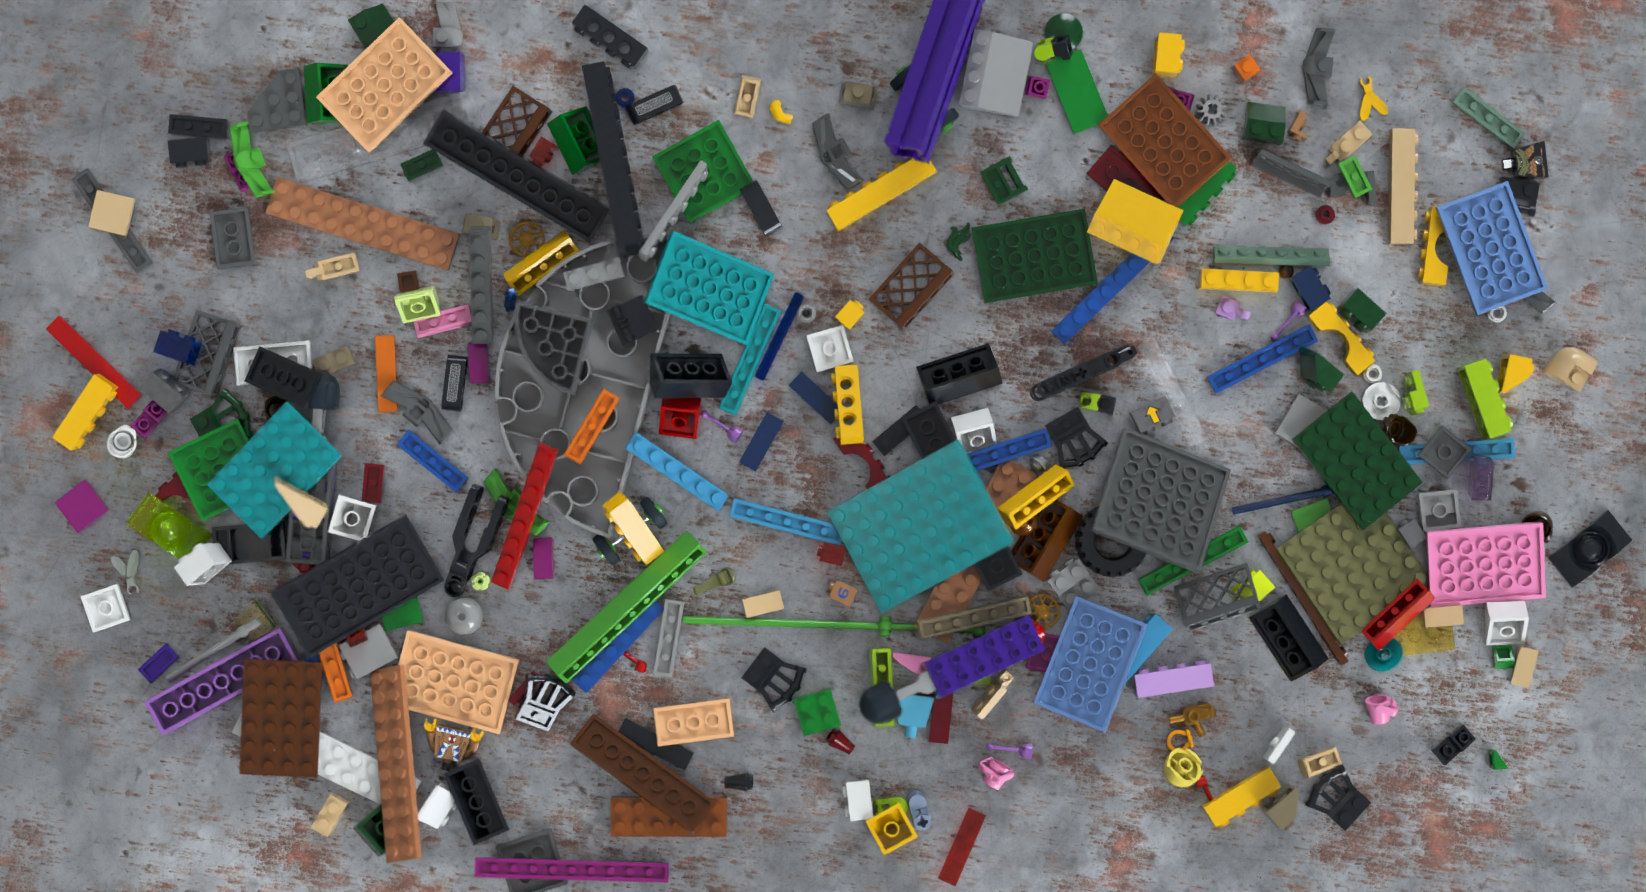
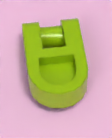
M902 797L873 799V805L876 806L874 816L884 811V804H889V808L898 803H900L906 814L908 803Z

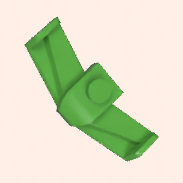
M248 121L230 126L235 167L254 196L258 198L275 193L259 170V168H263L266 165L260 148L251 149Z
M495 468L484 480L483 484L495 503L501 496L500 494L510 498L505 517L512 521L522 491L519 488H515L511 492L499 474V470ZM536 514L530 533L537 536L550 521Z

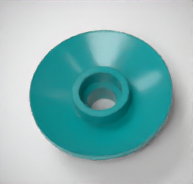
M1394 638L1380 651L1371 642L1365 650L1366 663L1370 668L1379 672H1386L1396 668L1403 658V648Z

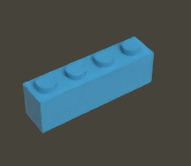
M1155 613L1152 616L1148 614L1142 621L1148 624V627L1126 682L1173 630L1171 626Z

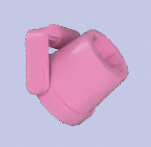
M1374 693L1365 699L1370 721L1373 724H1385L1390 721V716H1396L1398 712L1397 703L1387 695Z
M989 757L979 763L978 769L985 774L983 782L994 789L999 790L1005 781L1014 776L1013 770L1009 766L993 757Z

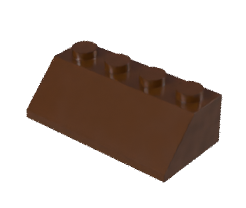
M1058 500L1053 501L1033 516L1011 551L1019 568L1044 582L1084 516Z

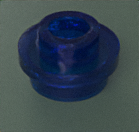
M628 88L620 89L616 94L617 104L625 108L635 101L634 93ZM628 95V101H623L622 96Z

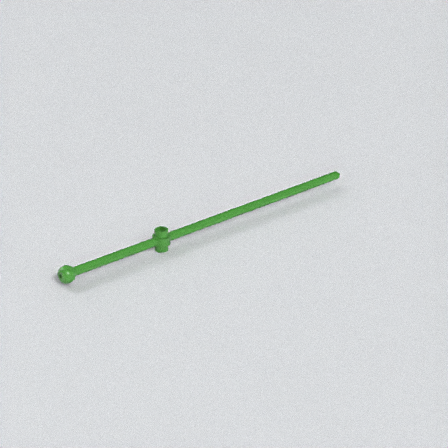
M684 616L682 618V622L688 624L879 630V636L889 637L892 630L918 631V628L914 627L913 623H892L889 616H880L879 622ZM985 626L955 633H973L974 636L981 637L985 635Z

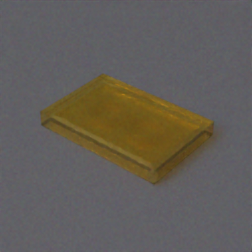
M1423 614L1417 615L1395 636V639L1403 648V656L1455 649L1452 625L1425 628Z

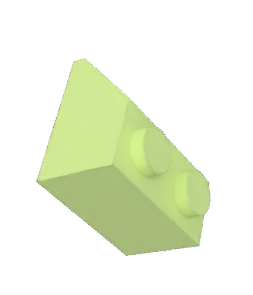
M434 286L396 294L394 297L403 323L441 315L439 299Z

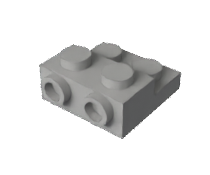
M1457 489L1417 494L1420 512L1418 513L1419 524L1423 532L1461 528Z
M1071 558L1065 562V568L1060 571L1058 569L1054 570L1048 575L1049 579L1047 580L1069 612L1076 596L1087 600L1101 590L1079 558L1076 560Z

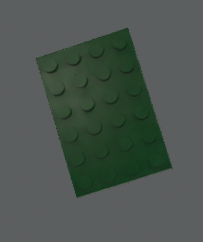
M1085 209L971 228L984 304L1098 284L1090 234L1087 233L1088 223Z
M1353 392L1348 393L1292 438L1295 445L1362 530H1365L1423 483Z

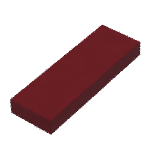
M953 692L939 699L933 696L929 742L948 744Z

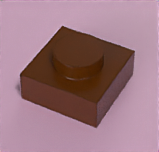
M416 270L397 273L400 293L420 289Z

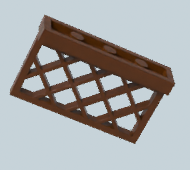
M512 86L482 132L493 139L502 138V143L505 146V137L515 135V143L507 147L524 156L552 114V111L544 104ZM516 92L521 95L522 102L512 105L511 97ZM534 103L538 106L534 113L527 115L526 105ZM523 106L524 115L514 118L513 108ZM510 109L511 118L501 121V112ZM525 119L526 126L524 129L517 130L515 121ZM512 122L514 131L504 133L502 124ZM499 125L501 134L491 136V127Z
M919 242L869 300L904 331L953 277L954 272ZM920 249L926 253V261H915V254ZM937 263L942 268L938 273L929 274V264ZM926 264L927 274L916 275V265ZM905 265H913V275L903 276L902 269ZM927 277V285L924 288H917L916 278ZM914 278V288L903 289V279ZM894 279H900L901 289L890 290V282ZM914 291L915 298L913 301L904 302L903 292ZM901 292V303H890V293ZM887 293L888 303L879 304L875 300L879 294ZM891 306H902V313L897 318L891 314Z

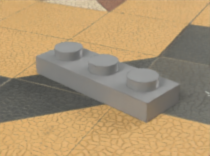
M619 257L563 272L568 291L624 277Z

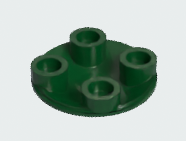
M1067 13L1053 16L1046 24L1045 39L1069 35L1072 49L1079 45L1083 37V28L1080 21Z

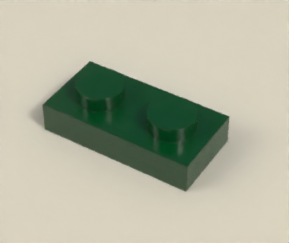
M429 150L400 164L408 182L443 167L438 153L434 150Z

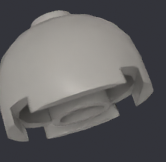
M460 597L453 600L447 606L445 622L453 633L469 635L481 627L483 610L476 600Z

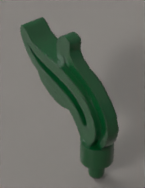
M969 222L960 231L952 226L950 228L952 233L946 241L947 250L960 261L963 258L961 257L962 253L958 249L959 245L966 243L971 237V234L966 236L970 231Z

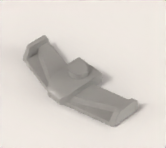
M435 0L441 28L433 27V47L440 48L439 53L459 52L463 44V33L461 32L455 1Z

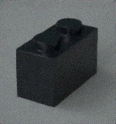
M207 137L168 141L170 164L176 165V168H186L187 164L194 163L195 166H205L206 162H212L210 140Z

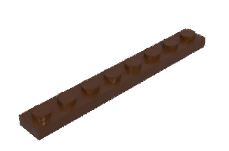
M1262 531L1256 535L1338 664L1344 665L1349 662L1346 658L1349 656L1343 646L1339 647L1335 638L1276 552V547L1273 544L1276 541L1271 533L1267 534L1266 531Z

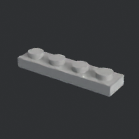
M665 599L653 675L673 677L685 604L683 601Z

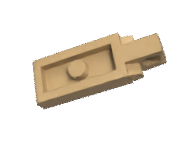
M1359 121L1329 149L1331 154L1324 161L1328 166L1336 159L1339 163L1342 160L1344 161L1373 134Z
M355 252L317 261L318 263L314 264L313 269L305 270L308 279L317 277L318 281L360 272Z
M1003 669L997 675L996 681L987 687L985 694L974 703L971 711L981 719H984L1007 691L1005 688L1014 677Z

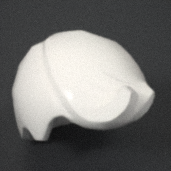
M123 425L109 434L106 445L108 453L122 459L130 457L137 446L136 431L129 425Z

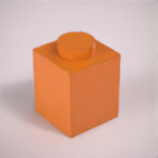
M1250 54L1231 68L1242 84L1261 70Z

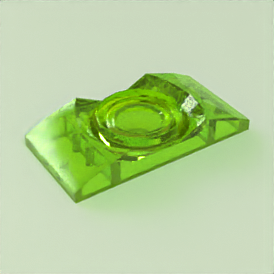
M150 492L146 494L126 522L128 526L139 534L156 543L178 559L193 552L192 548L197 544H206L212 533Z

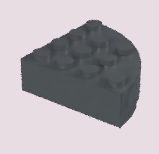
M517 301L515 329L518 344L525 360L545 382L560 391L575 396L594 321Z

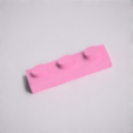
M469 304L440 311V316L413 321L416 335L418 338L472 325L471 309Z

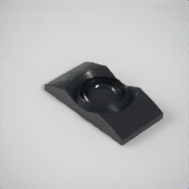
M1607 510L1552 553L1548 559L1571 588H1573L1595 572L1602 564L1618 554L1632 539L1610 511Z
M280 521L263 539L247 524L212 527L213 543L221 544L232 560L229 564L286 559L285 521Z

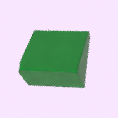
M1512 645L1492 646L1494 669L1513 668L1515 659Z
M1489 749L1490 768L1494 770L1508 769V766L1498 752Z

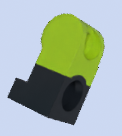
M1069 35L1042 39L1037 43L1034 51L1035 57L1040 61H1046L1050 57L1062 56L1063 60H1070L1073 54Z
M1081 392L1078 407L1113 416L1116 397Z

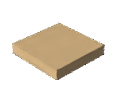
M97 190L88 227L127 236L136 199Z

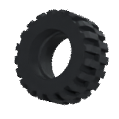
M1097 506L1086 513L1078 525L1075 533L1077 554L1083 561V564L1096 574L1108 577L1127 575V573L1133 572L1142 564L1143 559L1148 553L1129 546L1126 553L1118 558L1102 556L1095 547L1094 537L1096 533L1091 531L1099 507Z

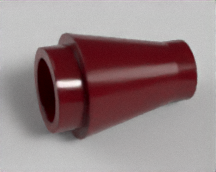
M832 729L825 740L829 743V746L841 750L848 755L855 747L840 730Z

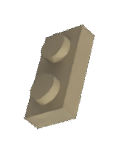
M348 345L312 360L317 372L323 371L330 374L356 364Z

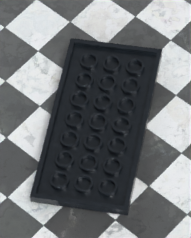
M405 514L272 590L270 593L310 659L442 583L444 579L408 516Z

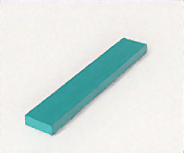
M764 303L749 343L745 345L731 377L732 384L726 397L722 398L719 409L736 416L782 312L781 310Z

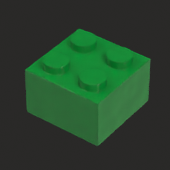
M831 688L793 698L804 736L841 726Z

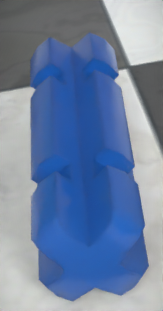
M513 287L506 291L504 302L506 312L515 310L518 293L515 292L516 289Z

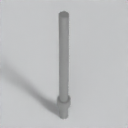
M256 618L247 625H241L237 628L236 632L165 676L166 680L170 683L237 639L246 637L250 634V631L261 625V621Z

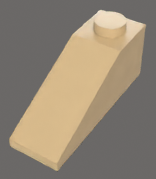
M275 477L274 484L298 519L301 520L300 523L308 528L311 526L317 528L328 510L327 504Z

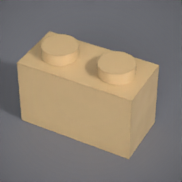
M335 793L330 794L310 828L325 837H329L350 802Z

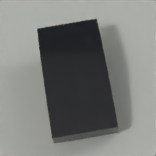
M1463 724L1431 751L1443 765H1447L1457 754L1463 752L1475 741L1476 738Z

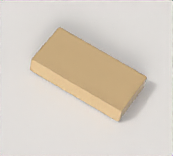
M1462 605L1432 607L1423 610L1425 628L1464 624Z

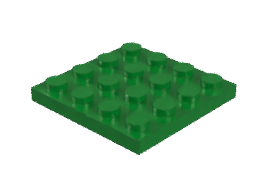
M719 120L652 156L674 197L680 192L700 160L707 163L708 176L704 182L700 181L694 197L690 196L687 201L688 205L683 212L689 224L741 196L740 189L753 182Z
M238 419L167 452L202 522L230 509L207 484L249 441Z

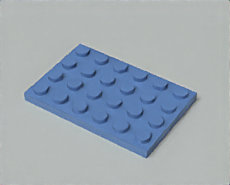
M1508 181L1436 207L1441 225L1476 316L1548 289Z
M1076 596L1034 704L1106 732L1148 624Z

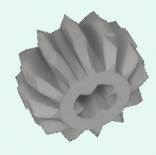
M1211 94L1207 95V100L1201 97L1200 101L1202 104H1196V107L1201 110H1197L1195 114L1202 115L1198 121L1201 122L1205 119V126L1211 121L1212 127H1215L1216 121L1221 124L1223 122L1221 117H1227V113L1223 111L1227 110L1228 106H1222L1225 102L1224 99L1220 102L1217 101L1219 98L1217 94L1214 99H1212ZM1208 106H1210V108L1214 107L1216 109L1214 111V115L1213 112L1211 114L1208 113Z

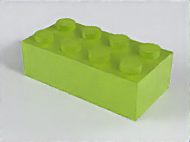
M1485 358L1458 367L1457 371L1482 440L1511 432L1512 420L1510 416H1506L1504 410L1506 404L1504 399L1499 396V384L1492 377L1491 372H1493L1490 361L1487 362Z

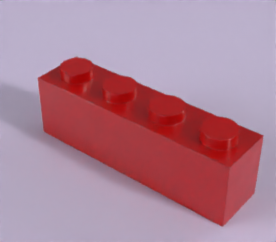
M1416 578L1369 622L1361 632L1380 651L1436 598Z

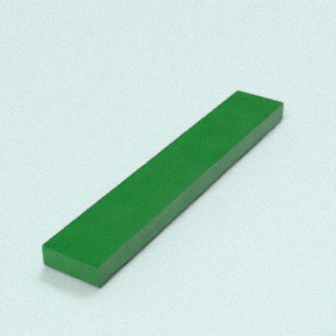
M1240 525L1209 541L1202 567L1249 543ZM1169 562L1138 578V581L1146 596L1193 571Z

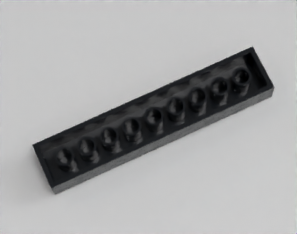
M604 61L582 65L617 249L620 258L638 255L645 241L642 230H638L642 229L639 213L635 212L638 210L635 193H633L635 190L632 177L629 175L631 170L628 157H625L628 155L624 139H622L624 134L621 122L619 121L621 119L616 103L617 99L610 67H606Z
M445 109L441 111L423 142L425 146L589 243L610 210L608 206Z
M936 401L901 418L921 459L956 441ZM1009 546L974 564L988 592L1023 575Z

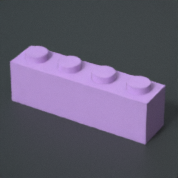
M1205 660L1194 661V665L1187 666L1186 663L1175 664V668L1170 669L1167 666L1156 667V671L1150 672L1148 668L1139 669L1137 674H1133L1137 698L1214 686L1211 663H1206Z

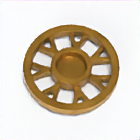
M525 221L518 223L509 234L511 249L521 257H527L532 253L529 249L532 245L538 249L537 245L541 247L545 243L542 229L533 222ZM522 225H528V232H523ZM536 227L539 232L533 236L530 232ZM516 229L522 233L520 237L513 235ZM535 238H542L541 244L534 243ZM519 240L520 245L514 247L512 241ZM522 246L527 247L525 254L519 252Z
M1037 594L1029 599V602L1033 601V604L1030 605L1036 607L1034 612H1032V615L1035 614L1037 617L1034 622L1039 623V619H1044V630L1051 628L1057 623L1060 617V607L1052 596ZM1039 597L1041 604L1036 605L1033 599ZM1046 597L1052 600L1049 606L1044 604ZM1056 606L1057 612L1050 613L1049 608ZM1049 615L1055 618L1053 623L1046 619Z

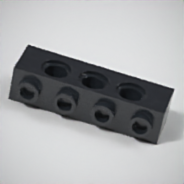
M585 4L572 22L575 32L581 36L585 34L590 37L589 41L597 47L601 45L606 48L605 52L613 58L615 56L621 59L620 63L629 69L631 66L636 69L649 51L642 43ZM592 23L599 25L598 30L595 32L588 30L589 25ZM607 34L614 35V40L611 43L604 41V37ZM628 45L630 46V51L623 54L620 52V47Z

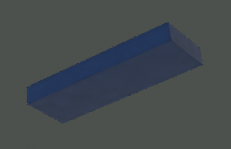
M801 371L789 386L828 423L832 424L835 421L834 409H838V405Z
M767 412L739 463L756 472L784 421Z

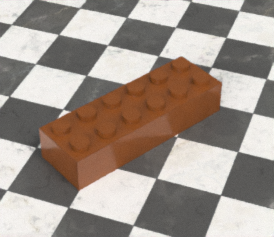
M612 796L610 837H727V796H708L716 802V805L694 834L688 832L640 796Z

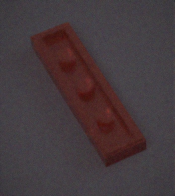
M968 807L938 879L956 886L985 820V814Z

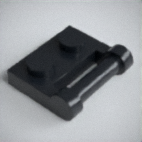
M1500 177L1499 184L1508 181L1514 199L1529 201V206L1517 205L1519 212L1534 217L1540 183Z

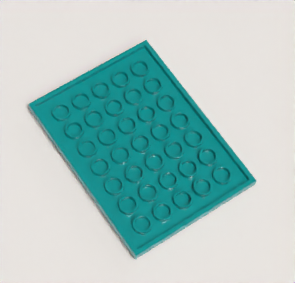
M959 439L827 512L881 613L1014 543L1009 530Z

